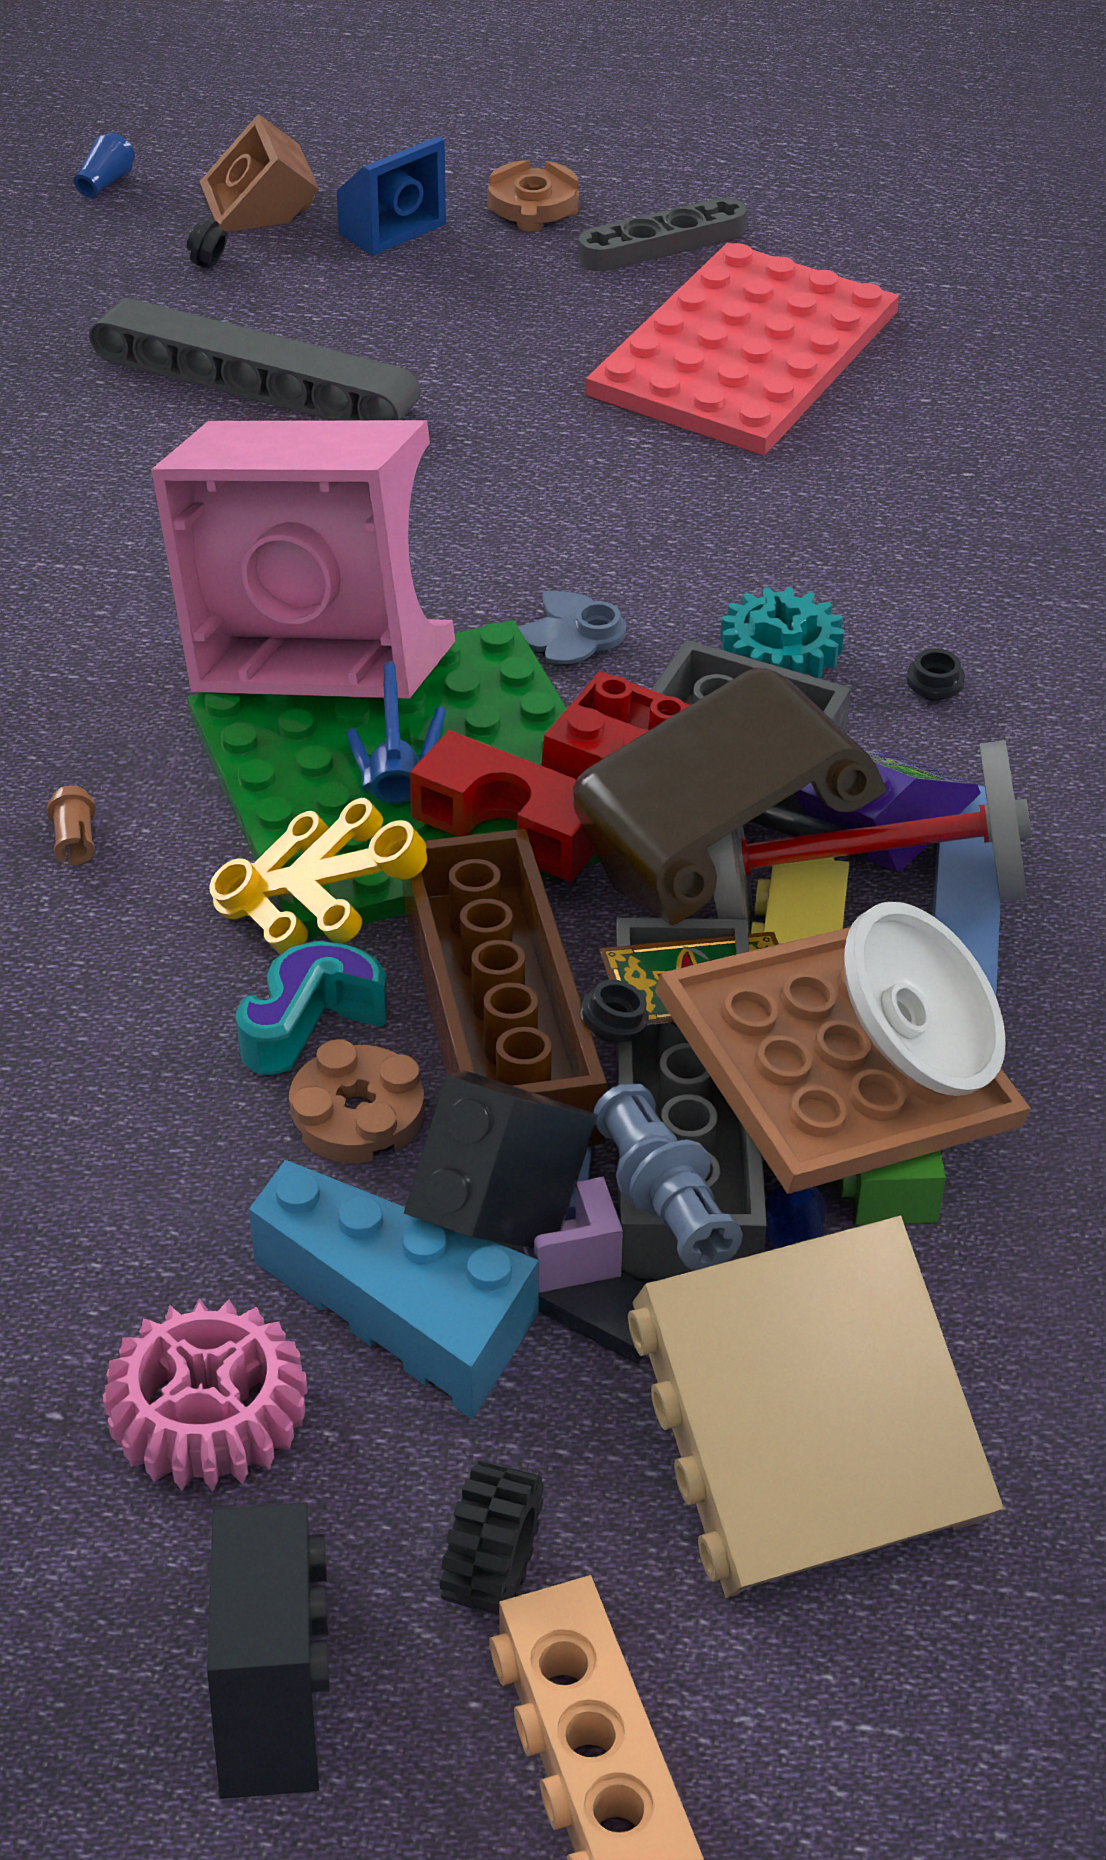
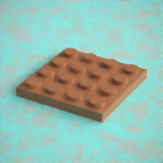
M851 927L660 973L655 993L787 1194L1023 1127L1031 1109L1001 1068L997 1076L979 1090L967 1095L953 1096L939 1093L917 1084L889 1063L863 1029L847 991L844 955L846 939Z

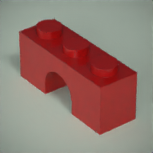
M448 730L410 771L411 818L458 837L467 836L476 825L488 819L507 818L517 821V830L526 829L538 869L569 882L576 878L596 853L574 811L572 791L577 779L451 730Z

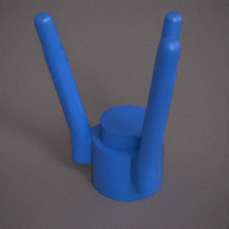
M388 661L383 667L386 741L377 747L370 759L356 729H349L347 731V738L362 775V790L365 793H373L377 799L385 803L399 804L411 800L410 771L439 741L446 709L444 707H437L435 709L418 759V755L407 742L400 740L396 667L393 662Z

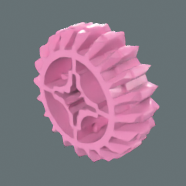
M199 1298L193 1312L181 1315L169 1305L167 1315L165 1316L166 1322L158 1324L143 1318L142 1326L139 1330L140 1338H122V1345L119 1349L120 1358L109 1361V1369L107 1371L108 1384L105 1385L106 1392L103 1394L105 1413L110 1416L108 1418L110 1435L116 1441L117 1446L123 1447L124 1456L129 1460L131 1467L145 1463L146 1473L150 1475L153 1482L172 1472L174 1482L181 1491L184 1490L193 1477L204 1478L205 1484L213 1492L219 1481V1476L231 1473L240 1483L244 1484L246 1475H248V1465L253 1463L270 1470L274 1460V1449L290 1450L291 1441L294 1439L293 1428L302 1426V1419L305 1416L304 1395L308 1392L306 1373L302 1371L301 1356L295 1346V1342L286 1341V1334L279 1322L264 1325V1318L260 1315L257 1307L238 1316L237 1309L233 1306L230 1299L218 1311H208ZM168 1380L169 1383L161 1389L162 1397L149 1405L157 1389ZM260 1382L263 1385L260 1393L249 1406L245 1407L242 1403L249 1398V1390Z

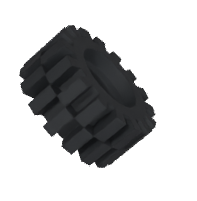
M479 1460L477 1465L474 1464L470 1472V1479H466L463 1485L461 1502L457 1501L453 1513L455 1517L453 1528L448 1531L446 1543H449L447 1552L443 1556L441 1569L444 1570L440 1579V1589H442L440 1596L442 1600L499 1616V1601L519 1595V1585L524 1583L527 1574L526 1565L528 1560L531 1561L534 1550L532 1544L534 1536L538 1534L540 1524L538 1516L543 1506V1498L541 1496L544 1491L542 1476Z

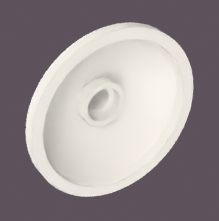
M884 902L873 906L860 915L852 924L847 935L844 973L847 991L854 1011L875 1047L891 1065L907 1078L939 1093L962 1096L971 1094L989 1084L997 1076L1003 1064L1005 1030L993 989L971 952L942 922L915 906L901 902Z

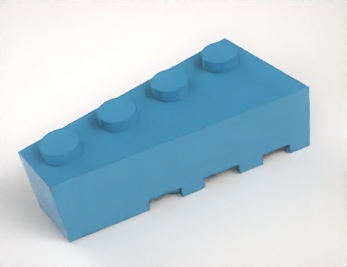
M284 1160L249 1208L255 1263L321 1311L326 1308L334 1311L349 1322L352 1334L369 1346L377 1342L403 1361V1370L424 1386L431 1381L452 1397L453 1407L473 1420L539 1314V1260L490 1240L470 1237L403 1214L404 1206Z

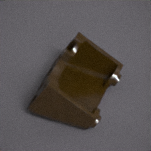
M754 668L742 673L587 768L577 778L573 786L572 803L574 811L614 890L674 926L708 903L716 889L717 874L714 863L706 849L707 847L810 783L822 803L839 812H852L860 809L888 790L875 762L869 754L798 687L778 672L766 668Z

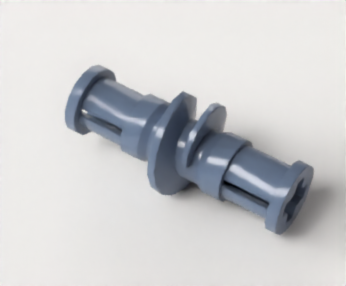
M620 1084L607 1091L594 1108V1113L598 1114L595 1125L602 1135L613 1139L619 1148L621 1159L619 1160L616 1178L619 1190L636 1209L648 1213H656L662 1224L671 1229L678 1240L677 1252L679 1257L689 1269L695 1271L730 1260L741 1246L743 1233L735 1218L721 1212L714 1201L712 1190L705 1181L710 1172L711 1158L707 1151L698 1142L687 1139L677 1141L669 1126L661 1122L656 1115L654 1098L650 1091L642 1084Z

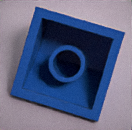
M437 136L363 166L336 191L339 233L371 255H375L446 225L445 140Z

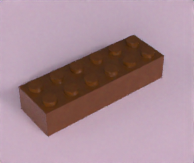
M526 829L425 841L426 865L415 877L402 880L404 908L446 1074L466 1070L594 1113L596 1104L606 1093L607 1082L591 1032L580 1016L582 1004ZM596 1125L589 1146L605 1144V1136L599 1132Z

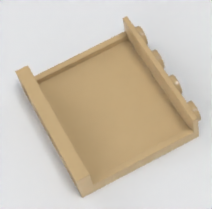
M901 1216L647 1283L632 1302L635 1310L628 1313L631 1337L639 1355L649 1354L658 1382L651 1386L654 1410L661 1427L664 1430L672 1428L681 1458L676 1459L674 1463L678 1487L687 1505L696 1503L705 1534L700 1535L698 1538L701 1560L709 1579L712 1582L720 1580L725 1598L736 1596L752 1586L950 1527L956 1530L980 1523L1004 1509Z

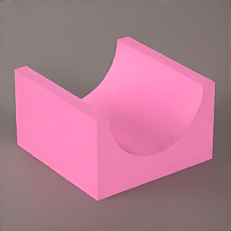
M427 420L208 421L151 469L191 692L384 698L383 667L386 662L391 661L396 667L398 698H410L455 642L453 620H435L425 617L417 600L410 568L408 544L409 508L416 470L425 449L430 444Z

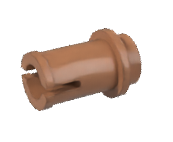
M69 785L59 788L54 792L47 804L48 818L54 823L55 856L59 861L64 862L67 845L68 864L70 865L85 863L95 853L91 831V820L96 813L95 801L88 795L85 789L79 786Z

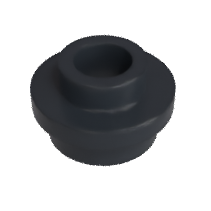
M209 218L203 225L197 223L193 227L186 245L187 250L191 251L190 260L192 263L201 266L203 263L214 266L220 259L227 243L228 233L220 228L218 221Z
M934 648L920 652L907 671L909 687L915 693L928 700L938 701L953 697L964 686L965 673L959 658L952 652L944 649Z
M619 980L600 982L594 990L584 997L580 1008V1016L586 1027L597 1037L607 1042L617 1043L636 1040L644 1034L649 1021L646 1010L647 1001L643 993L635 986Z

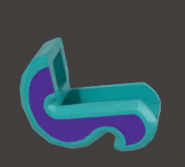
M322 941L290 947L273 960L267 973L269 999L259 1000L255 995H248L242 999L236 1011L239 1053L243 1064L258 1074L273 1075L292 1070L325 1009L334 1010L341 1017L378 1027L385 1025L388 1013L386 972L375 957L362 949L347 944Z

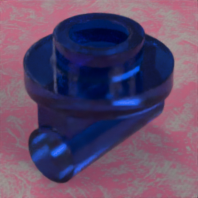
M780 1185L765 1200V1237L775 1246L781 1248L824 1236L822 1226L826 1217V1202L821 1192L815 1187L787 1194L783 1186Z

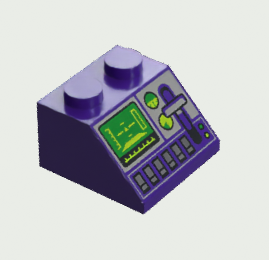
M869 750L864 751L875 762L888 791L864 807L852 812L834 810L822 803L811 783L794 793L804 814L849 829L958 815L981 794L978 785L895 753ZM928 844L869 852L864 859L899 873Z

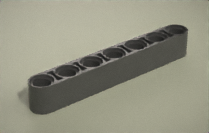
M131 298L118 300L89 330L91 346L97 354L110 362L334 421L402 420L420 399L421 390L418 381L408 370L401 367Z

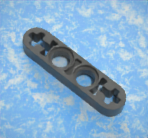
M716 198L590 228L583 231L579 236L578 260L585 268L603 271L733 240L745 233L747 207L740 200Z

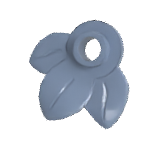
M544 591L542 601L547 617L518 626L531 650L545 652L546 662L556 664L580 662L589 658L594 652H604L618 646L626 636V623L615 605L604 601H593L590 597L579 593L564 591Z

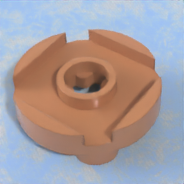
M530 160L505 164L494 170L490 175V185H488L487 189L488 209L505 219L516 221L517 228L522 231H539L544 227V223L557 221L578 213V177L569 168L554 162L545 161V169H530Z
M342 1039L330 1040L318 1048L317 1057L308 1061L297 1072L292 1081L289 1091V1105L293 1126L295 1125L300 1130L302 1142L312 1152L333 1161L343 1163L374 1160V1151L386 1149L393 1144L396 1152L407 1146L415 1138L424 1120V1089L420 1080L418 1063L412 1057L397 1054L388 1049L371 1045H353L349 1041ZM354 1097H363L372 1101L371 1103L361 1102L356 1109L346 1107V1100Z

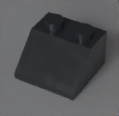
M466 1070L446 1074L403 1214L470 1237L534 1248V1239L537 1236L562 1231L598 1114Z

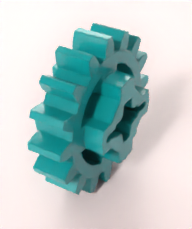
M769 587L763 588V597L756 598L752 594L745 593L742 597V605L736 603L728 605L727 616H722L720 641H722V650L798 673H807L815 678H821L823 667L834 669L837 666V656L842 655L845 632L842 629L843 618L841 615H831L832 604L830 602L814 604V593L809 592L799 598L794 596L793 588L787 587L784 592H773Z

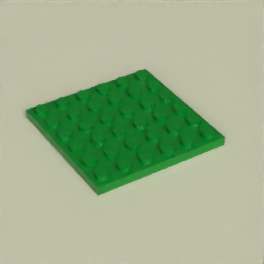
M515 621L491 623L484 627L454 633L455 642L410 698H398L400 740L407 742L416 752L419 759L435 709L437 707H444L446 709V716L439 740L448 730L541 765L544 734L567 708ZM202 692L187 696L191 720L255 861L287 831L291 821L299 814L313 811L330 828L340 818L343 809L350 802L359 798L368 799L383 816L382 827L391 822L402 820L410 823L424 841L458 837L411 818V800L399 804L385 803L377 799L373 793H365L362 790V775L351 750L347 731L349 729L357 730L371 759L377 747L386 741L383 697ZM507 818L488 819L476 825L468 835L517 830V821ZM372 838L362 842L351 839L334 856L368 849ZM298 850L281 869L290 867L303 853ZM596 853L585 867L601 863ZM539 870L541 878L553 876L552 874ZM383 871L321 885L336 900L344 899L348 901L361 915L362 925L406 914L402 880L389 877ZM291 893L272 897L280 913L284 911L294 913L307 927V940L325 935L317 925L318 918Z

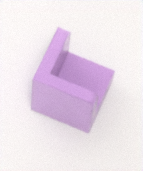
M604 1177L576 1182L575 1219L565 1221L562 1231L537 1236L534 1239V1248L523 1247L527 1256L539 1260V1293L621 1277L623 1230Z

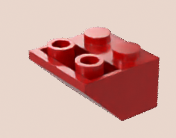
M599 671L544 734L541 766L577 779L590 766L684 710L690 704L684 703L678 698L666 696L631 683L625 678Z

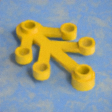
M359 798L350 802L343 809L340 818L330 828L313 811L299 814L291 821L287 831L255 863H250L246 859H234L224 864L211 880L210 894L213 897L214 907L223 917L239 919L249 915L264 929L265 940L280 955L290 947L305 944L308 938L307 927L294 913L290 911L280 913L268 899V897L291 893L318 918V927L333 943L342 944L350 941L357 935L362 926V917L348 901L344 899L336 900L321 885L381 871L389 877L401 880L413 878L426 865V843L412 825L406 821H394L382 827L383 816L368 799ZM372 838L368 849L334 856L351 839L362 842ZM298 850L303 853L290 867L281 869Z

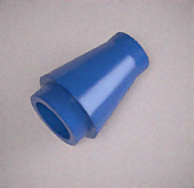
M107 133L97 137L80 171L74 177L76 189L82 195L94 198L101 190L128 174L132 170L135 152L131 144L117 133Z

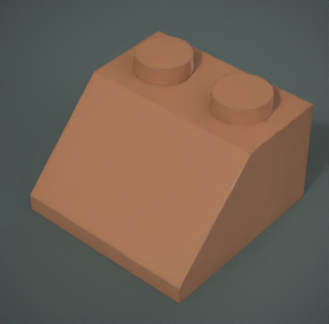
M260 114L252 120L199 181L214 220L218 221L220 228L227 232L290 223L299 212L306 210L311 205L316 192L319 190L300 145Z

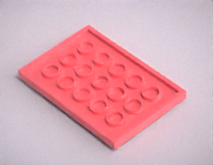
M727 242L586 378V396L765 456L898 312L899 295L884 291L875 284L855 282L839 277L836 273L829 270H816L797 264L787 257H774L752 250L751 247L745 244Z

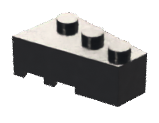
M307 1502L213 1509L207 1676L220 1799L319 1791L316 1692L330 1691L327 1640L314 1641V1636L328 1635V1608L326 1585L313 1586V1583L327 1582L325 1533L310 1534Z

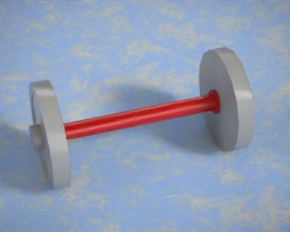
M1006 740L979 744L987 804L979 805L980 812L748 843L747 837H744L743 826L739 827L706 848L714 863L717 874L716 889L713 894L718 919H747L748 934H751L753 906L750 875H752V868L984 837V843L992 842L1000 901L1027 898L1020 838L1032 837L1027 799H1014Z

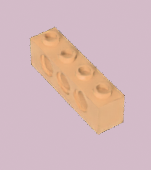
M585 1576L499 1601L500 1635L489 1638L492 1661L501 1685L514 1683L522 1705L514 1707V1716L520 1741L528 1757L539 1753L548 1777L540 1780V1788L548 1819L554 1830L567 1828L575 1853L567 1855V1860H704L592 1576ZM558 1675H568L579 1681L570 1685H558L550 1682L548 1679ZM583 1745H595L607 1752L598 1757H584L573 1750ZM619 1817L631 1821L636 1827L627 1832H612L603 1828L600 1823L609 1818Z

